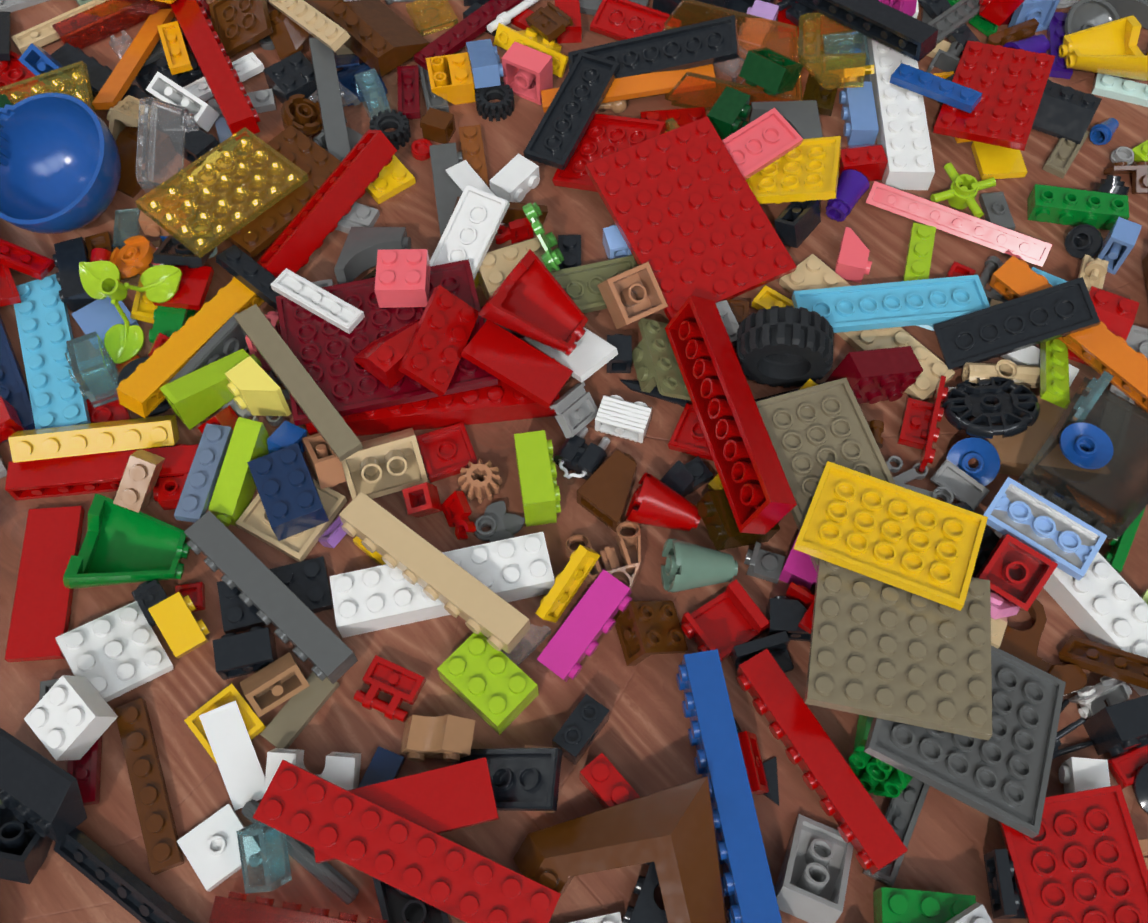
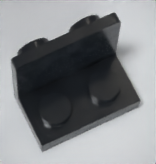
M994 849L983 856L993 919H1026L1014 877L1013 861L1009 858L1007 849Z

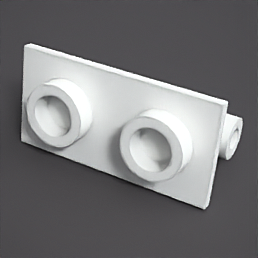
M1103 676L1100 678V683L1084 687L1077 691V695L1068 700L1069 702L1079 703L1081 708L1078 709L1081 717L1086 719L1106 707L1105 699L1108 706L1128 700L1132 694L1131 688L1126 682Z

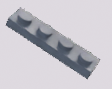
M206 423L174 513L176 520L195 523L207 512L233 434L231 427Z

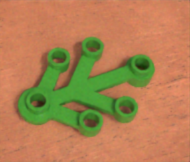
M530 202L522 208L546 252L541 255L542 260L549 272L553 270L558 271L560 270L559 264L565 259L559 248L551 250L552 247L558 244L553 232L545 235L544 227L539 220V216L542 215L541 209L536 202L533 204Z

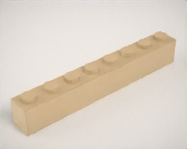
M362 491L339 514L343 523L341 528L349 536L354 537L356 535L362 540V545L371 553L377 551L381 554L382 560L390 568H399L403 572V577L413 585L417 582L424 588L423 592L431 600L436 601L438 599L444 603V608L449 614L455 618L458 615L467 621L465 624L475 634L481 632L488 638L487 642L497 651L503 649L510 654L530 630L529 618Z

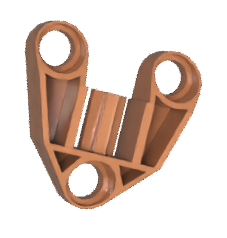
M624 521L616 528V540L624 566H620L614 547H605L599 553L605 570L632 591L640 572L641 533L638 523ZM624 529H631L635 535L627 537L620 533ZM577 534L567 539L566 554L569 559L575 551L570 549L573 543L579 542L585 547L593 549L586 536ZM598 560L585 578L586 583L590 587L602 572Z

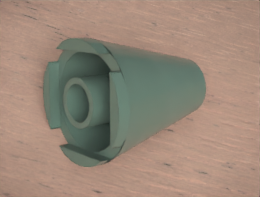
M675 538L667 539L664 544L662 557L667 558L665 565H661V579L663 588L668 590V592L675 593L730 582L738 573V563L731 554Z

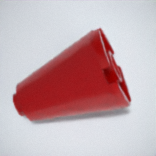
M644 472L638 482L642 486H639L637 491H634L625 520L632 521V523L689 532L692 528L696 529L701 519L696 505L652 474Z

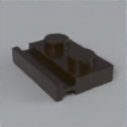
M809 74L802 101L816 100L819 114L831 116L839 79L819 75L816 78L811 77L812 74Z

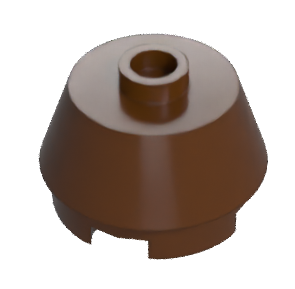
M304 94L292 95L281 107L283 127L286 129L292 125L308 138H311L323 128L319 102L316 101L314 103L306 99Z

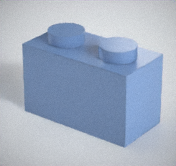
M1118 217L1096 255V258L1109 261L1107 272L1116 274L1135 246L1142 225Z

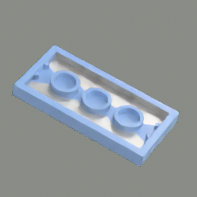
M1010 477L1003 483L983 516L988 517L986 523L988 526L1003 535H1011L1058 564L1057 568L1077 580L1083 578L1107 538L1106 534Z

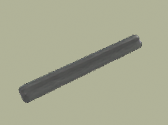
M252 799L244 805L241 812L247 819L340 900L349 905L356 899L359 890L327 862L316 863L314 851L308 845L252 818L259 806L257 801Z

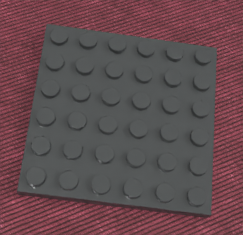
M991 645L992 737L989 741L873 717L864 748L865 753L1031 838L1039 835L1066 682Z

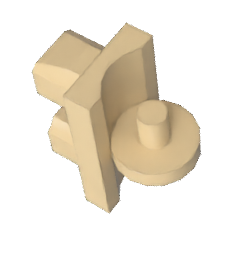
M1085 254L1078 278L1083 277L1088 291L1091 286L1103 289L1109 261L1100 258L1093 259L1090 255Z

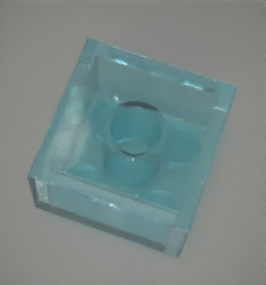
M95 331L66 341L68 352L65 353V356L72 367L69 369V374L74 383L80 384L79 389L85 400L89 399L94 408L118 400L116 389L118 387L117 369L97 332Z

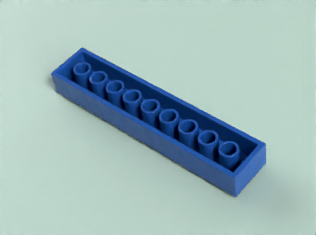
M718 649L685 654L682 664L678 665L679 673L676 674L679 691H684L685 701H682L684 717L690 718L691 728L688 729L690 745L696 746L697 757H694L697 775L702 774V777L709 775L719 862L723 870V877H721L724 897H729L730 909H727L728 922L782 923Z

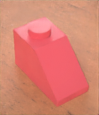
M849 227L845 228L834 272L844 280L861 283L864 274L869 275L872 264V261L868 260L870 250Z

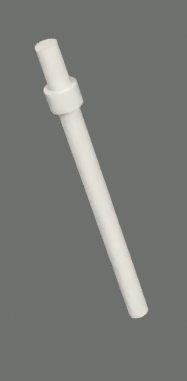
M524 0L509 11L502 12L494 21L486 26L487 30L492 33L497 29L498 23L508 25L511 19L539 0Z

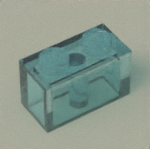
M260 821L236 831L245 894L270 892L292 880L286 835Z

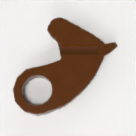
M1035 599L1028 610L1032 618L1031 628L1020 631L1007 625L999 649L1066 682L1063 696L1083 689L1087 682L1086 674L1081 667L1073 664L1052 665L1037 656L1039 641L1047 618L1043 605Z

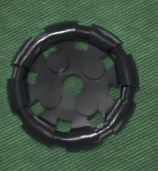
M979 377L977 378V384L971 383L969 380L957 384L956 388L949 390L942 406L944 407V416L953 427L958 430H966L968 435L988 439L1002 435V438L1021 434L1027 430L1028 426L1034 425L1040 414L1038 398L1028 387L1023 384L1017 385L1014 380L1001 377H989V379L982 380Z

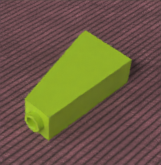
M240 349L165 384L159 389L174 413L191 430L235 397L226 386L229 384L225 375L226 372L249 356L260 367L262 364L254 354L249 355L244 349Z
M238 417L208 508L226 527L230 524L237 526L235 524L249 506L257 488L247 462L269 454L267 439L270 436L264 424Z

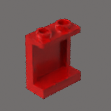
M736 579L728 584L726 591L691 614L688 611L684 613L681 628L687 638H693L696 642L698 652L718 649L720 661H723L731 655L734 646L753 641L765 633L770 622Z

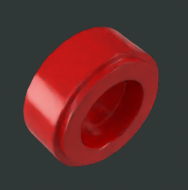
M427 139L415 140L411 144L412 156L420 161L431 158L429 146L432 143Z

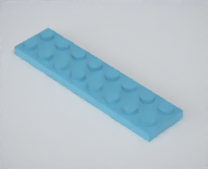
M56 274L47 276L43 280L37 279L17 285L16 288L21 303L14 304L35 429L90 424L67 304L62 303L59 290H62L57 281Z
M978 275L793 291L792 294L794 308H807L810 312L815 311L820 316H824L832 326L833 333L936 324L990 307Z

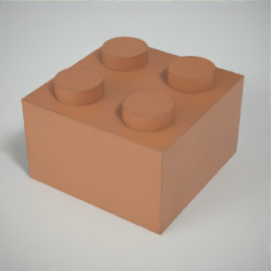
M649 262L611 277L597 285L616 329L668 307Z

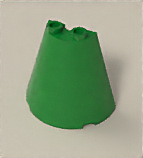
M95 494L88 511V531L78 556L71 555L63 576L65 588L78 589L146 582L156 579L182 578L184 564L181 561L182 558H188L190 551L189 546L186 544L187 536L184 530L145 513H137L113 504L114 500L100 494Z

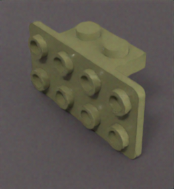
M641 318L638 325L643 339L632 351V361L641 391L650 393L657 385L659 393L663 396L691 401L665 331L668 323Z

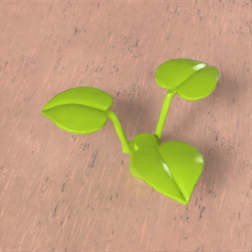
M110 261L79 262L80 279L86 293L97 300L109 297L124 321L125 325H113L104 337L106 351L115 364L124 363L135 357L141 351L145 340L143 329L138 325L130 326V322L118 302L126 298L128 289L139 292L146 291V297L154 303L169 301L176 294L181 281L182 272L179 268L171 265L150 267L140 277L144 287H137L127 282L124 284L120 282V270Z

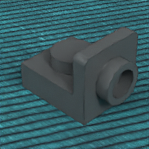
M756 542L754 549H748L744 564L749 565L746 575L777 584L785 556L760 549L761 543Z

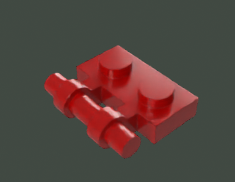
M375 655L362 678V681L370 685L367 693L358 689L353 699L362 703V707L368 710L373 708L384 713V717L392 721L397 719L404 723L409 712L400 709L403 701L414 705L426 679L415 672ZM380 691L393 696L390 703L378 698Z

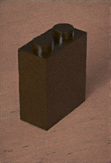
M724 489L707 491L696 504L698 513L717 551L752 545L756 542H768L780 530L777 523L765 535L740 533Z

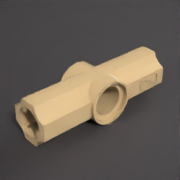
M1003 359L998 361L997 364L966 362L963 366L962 381L969 380V382L977 384V378L979 377L980 380L989 379V377H1001L1014 380L1015 384H1023L1028 388H1038L1040 386V368L1036 365H1016L1010 360Z

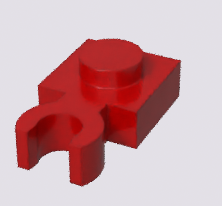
M455 490L441 506L449 527H455L457 539L467 540L466 532H475L476 526L468 518L472 511L464 492Z

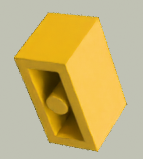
M177 592L148 609L176 658L179 659L209 642L206 635L210 631L202 619L197 621L192 611L196 610V607L189 595L183 597L180 592Z

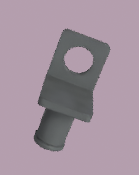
M956 41L951 43L947 52L939 49L927 72L931 73L935 66L945 72L954 71L955 74L960 61L958 57L964 49L963 45L960 43L958 48L955 49L958 44Z

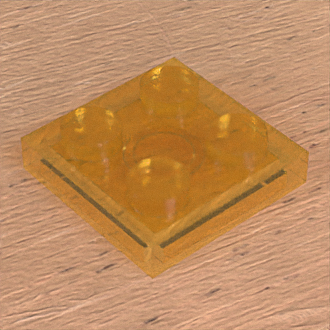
M416 0L406 4V11L417 32L422 36L452 28L458 24V18L448 0Z

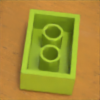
M545 430L514 434L526 527L557 523L556 513H561V498L559 485L557 486L556 465L553 462L552 440L546 439Z
M481 632L479 634L473 633L437 670L440 679L500 735L539 695L538 685L502 651L494 649L487 642L488 638Z

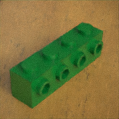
M1035 184L1027 198V220L1071 226L1088 224L1097 229L1110 231L1118 217L1126 220L1129 218L1127 195Z

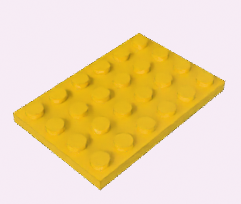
M827 461L794 549L961 611L966 600L988 517Z

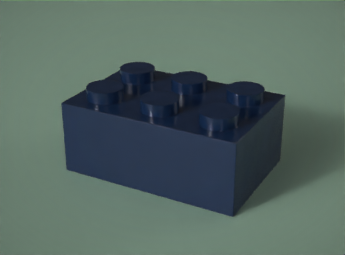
M298 443L247 462L271 528L279 541L329 521Z

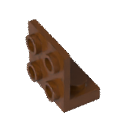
M630 601L627 608L623 612L619 610L613 618L616 621L615 627L627 666H636L650 655L685 653L688 650L673 601Z

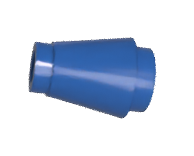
M1109 118L1093 126L1090 131L1091 142L1095 145L1107 144L1119 126L1118 121L1115 118Z

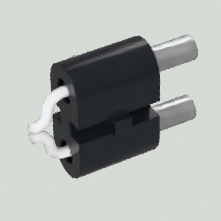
M584 427L574 437L565 440L555 454L554 462L564 471V477L568 479L577 477L588 480L606 459L607 454L605 450L611 442L610 439L603 437L598 446L593 443L587 445L583 438L587 434L588 428ZM571 469L575 471V473H570L568 475V471H570Z

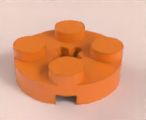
M137 235L123 241L126 245L121 249L116 247L111 254L109 261L119 268L120 279L130 278L137 274L142 275L145 270L150 268L149 264L153 259L156 247L144 236Z

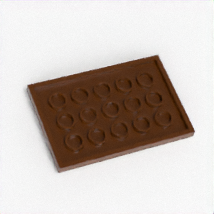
M290 125L191 202L195 213L253 259L278 238L341 161Z

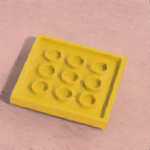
M841 136L803 139L801 145L746 179L759 204L836 199L842 145Z

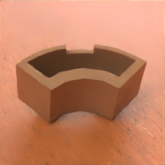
M412 714L405 722L400 754L408 755L407 759L414 762H424L425 758H433L451 763H459L460 758L467 757L471 753L476 720L449 714L437 717Z

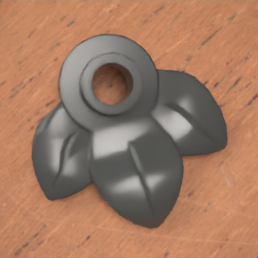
M504 501L494 502L488 505L484 515L474 522L476 526L474 535L482 541L490 542L514 538L513 535L521 530L525 519L516 514L506 513ZM486 526L491 528L488 532L482 531V528Z

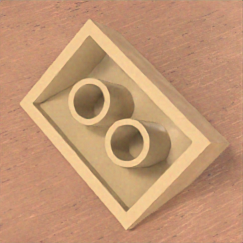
M413 428L361 442L362 449L341 461L352 500L361 491L371 499L428 482Z

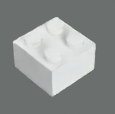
M62 675L24 720L56 761L80 760L118 716L85 676Z

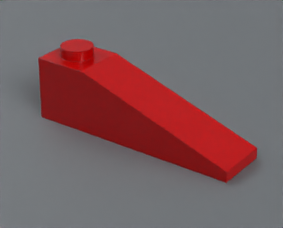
M420 319L372 341L353 358L354 361L391 389L405 376L398 368Z

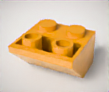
M468 52L426 58L432 93L454 105L476 102L474 80Z

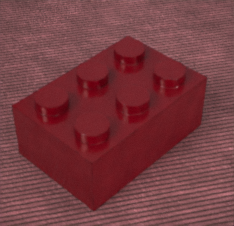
M911 346L849 352L825 382L846 377L858 404H875L885 400L893 402L903 396V392L916 382V378L924 370Z

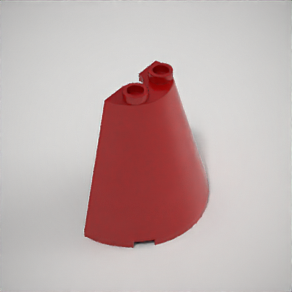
M530 249L478 313L484 319L563 352L567 356L576 348L577 344L574 342H578L586 331L583 328L588 321L583 312Z

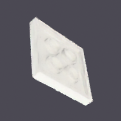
M137 601L55 637L73 675L85 676L106 702L174 670L173 664L152 627L148 624Z

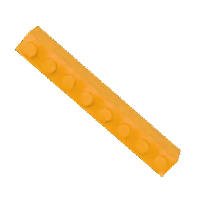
M233 277L231 282L219 289L216 296L209 302L204 303L200 311L194 316L189 317L185 325L178 331L173 332L169 340L161 347L156 348L144 363H140L127 379H123L116 389L120 404L146 418L165 399L159 388L168 384L235 313L239 314L255 304L260 307L265 301Z

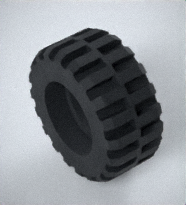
M772 306L771 309L763 308L758 310L756 314L753 312L748 315L737 329L736 355L744 375L749 380H755L758 384L762 385L768 384L770 387H800L809 379L814 382L817 379H822L832 368L833 328L824 316H820L815 311L810 312L807 308H793V306Z

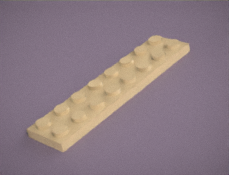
M811 254L798 264L794 272L781 277L779 284L791 295L793 291L851 286L814 254ZM902 327L837 333L857 351L911 346L924 370L916 378V382L904 391L912 399L926 401L935 393L941 375L946 376V384L956 373L952 369L948 370L944 362Z

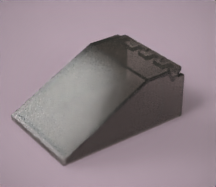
M1085 377L1018 480L1022 482L1023 486L1038 495L1042 494L1043 498L1062 509L1068 510L1070 514L1085 523L1091 524L1095 529L1107 535V539L1114 538L1116 540L1118 536L1121 537L1148 504V412ZM1078 422L1089 423L1102 429L1109 436L1113 444L1114 452L1109 463L1099 469H1084L1071 463L1064 456L1059 445L1060 435L1067 426Z

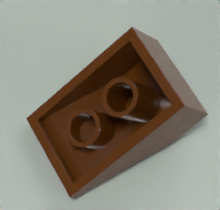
M141 123L138 127L126 126L119 133L115 141L121 162V175L117 190L134 198L176 155V152L168 135L144 123Z

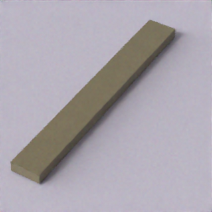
M255 304L235 315L236 322L340 462L362 449L363 446L360 440L259 307Z

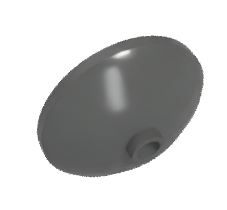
M1080 0L1071 7L1067 14L1065 34L1068 35L1118 20L1120 17L1115 8L1105 0Z

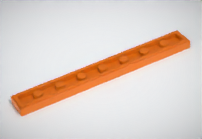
M156 9L152 11L93 100L92 105L95 110H109L122 100L160 40L157 26L170 23L174 18L172 9Z
M713 64L685 70L653 72L615 78L602 103L715 86L716 78ZM559 88L541 90L544 113L549 108Z

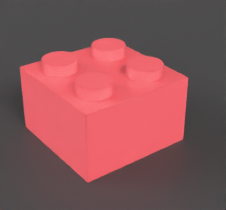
M514 42L502 57L504 86L508 84L510 89L512 88L514 95L541 105V90L553 89L552 56Z
M427 249L378 250L375 294L379 308L427 306L431 270Z

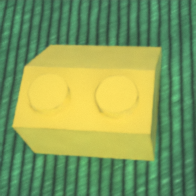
M251 356L225 373L229 384L226 386L235 396L233 399L241 410L246 408L253 416H289L292 414L281 388Z

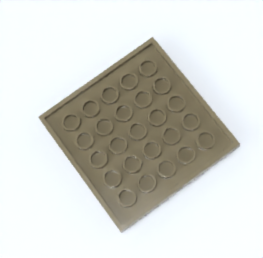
M818 558L805 704L989 741L992 737L990 581L972 577L964 606L959 611Z

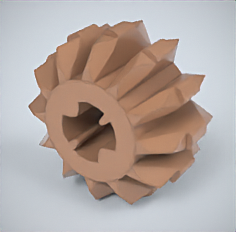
M479 458L477 464L469 461L468 468H461L458 484L461 486L460 491L467 495L470 502L477 498L481 504L483 498L486 497L491 501L493 498L492 494H499L502 477L499 476V468L493 467L490 460L483 464Z

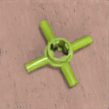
M951 162L947 163L944 169L952 180L949 190L932 194L930 197L931 201L937 203L948 199L951 207L959 210L969 207L974 217L981 218L984 213L977 204L975 197L978 191L996 186V179L993 177L978 182L975 177L969 174L959 175Z

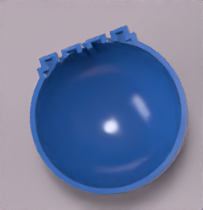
M62 93L38 94L23 99L13 106L5 104L4 108L0 107V218L31 232L60 234L80 229L104 213L117 192L121 175V162L115 139L98 114L80 99Z

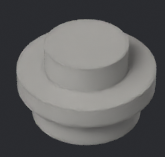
M1122 146L1112 152L1110 160L1112 163L1127 162V166H1129L1134 161V152L1130 148Z

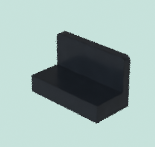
M786 631L734 646L730 655L736 671L740 664L765 649L769 650L784 673L792 671L794 668L787 651L790 640Z

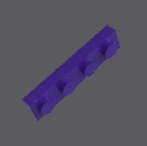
M1055 12L1047 28V39L1050 41V49L1047 50L1048 55L1055 56L1049 77L1070 79L1073 74V69L1066 67L1064 58L1059 57V46L1063 45V37L1066 35L1065 20L1068 13Z

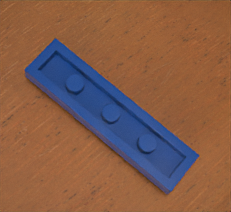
M903 63L899 65L890 78V83L968 113L974 110L981 101L983 94Z

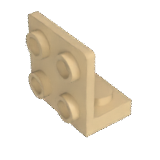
M128 95L122 101H119L116 106L111 107L107 114V120L109 121V130L115 141L119 133L126 126L138 127L153 114L155 105Z

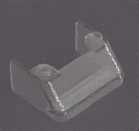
M149 97L141 98L139 102L136 155L137 181L151 199L193 201L189 196V190L192 189V181L190 176H187L183 170L185 132L199 131V126L194 119V115L187 108Z

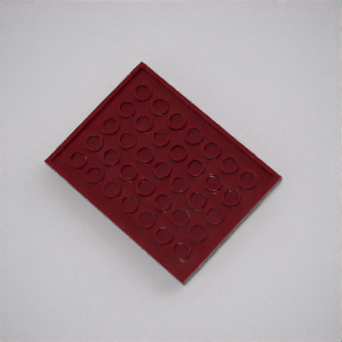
M469 259L431 266L429 299L434 288L441 285L477 311L481 310ZM375 277L322 287V289L364 312L365 317L348 334L282 295L276 296L282 339L341 417L440 397L407 375L389 389L353 359L372 341L420 319L426 307L379 308L375 294ZM480 315L466 346L484 325V320ZM461 356L446 394L443 396L498 385V378ZM290 394L295 425L311 423Z

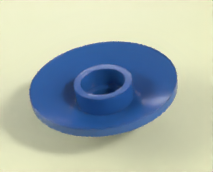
M1083 422L1073 423L1067 426L1060 435L1059 445L1062 453L1071 463L1078 467L1099 469L1108 464L1113 456L1114 449L1111 439L1102 429L1095 425Z
M971 437L958 441L949 450L946 458L984 487L996 478L1000 469V457L997 450L991 443L981 438ZM970 459H977L979 465L976 468H971L969 466Z

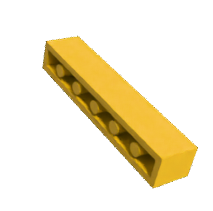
M176 414L17 431L8 437L13 463L175 445L180 439Z

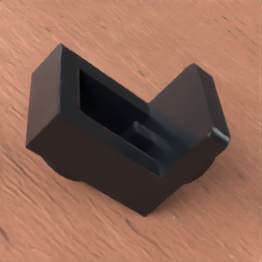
M156 579L141 583L136 590L131 592L151 627L157 624L148 609L168 598L163 587Z

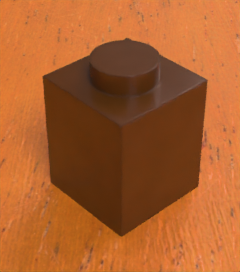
M430 107L426 115H423L420 120L423 138L442 144L449 143L456 130L454 114Z

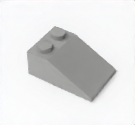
M798 814L775 887L779 910L808 923H836L843 912L853 853V845L850 842L846 843L838 830Z

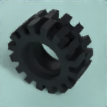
M501 81L499 86L478 88L476 90V110L479 116L482 115V118L485 120L489 117V121L492 122L493 118H496L497 122L500 121L501 117L505 120L507 115H512V111H514V93L508 84L504 86V82ZM494 99L501 100L500 102L496 103L488 102Z
M387 109L384 114L380 111L378 116L374 115L372 117L373 120H370V130H381L397 150H399V145L404 147L406 146L405 142L408 143L410 141L409 121L407 116L403 115L401 111L396 113L394 109H392V112H389ZM389 128H395V129H396L395 131H392V132H384V130L389 129Z

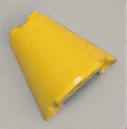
M1134 15L1063 37V45L1059 46V57L1064 58L1067 68L1148 81V54L1144 55L1137 46L1142 25Z

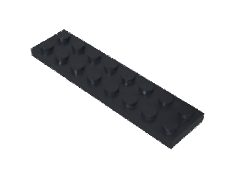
M727 16L568 52L569 70L579 52L618 62L620 70L615 78L653 72L685 70L739 58L736 16Z

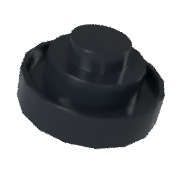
M1107 175L1106 179H1101L1100 183H1094L1092 191L1128 195L1130 187L1124 186L1125 182L1120 181L1121 176Z
M1088 224L1074 227L1065 238L1067 252L1079 260H1082L1085 254L1094 257L1100 251L1103 243L1101 233L1097 228Z

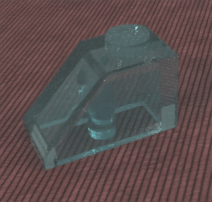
M375 68L354 75L356 90L370 120H373L372 117L374 115L378 116L380 111L382 114L387 109L391 112L384 87Z

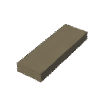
M1086 131L1081 143L1078 145L1070 140L1066 141L1065 138H1060L1042 170L1063 179L1090 132Z
M312 672L306 679L310 686L291 697L260 735L276 748L288 749L340 686L337 681L334 684L327 678L321 681Z

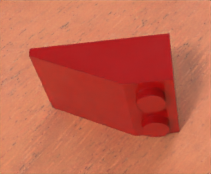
M1091 286L1088 292L1099 320L1114 335L1120 336L1126 341L1140 303ZM1068 349V359L1089 366Z

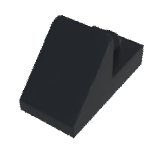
M697 456L685 465L680 460L677 461L660 481L685 497L711 481L714 475Z

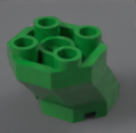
M859 715L853 753L848 758L850 767L869 794L873 793L877 796L896 798L909 784L912 776L864 752L873 717Z

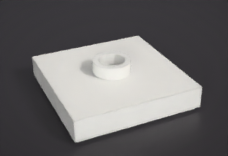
M229 803L177 840V843L208 892L261 854Z

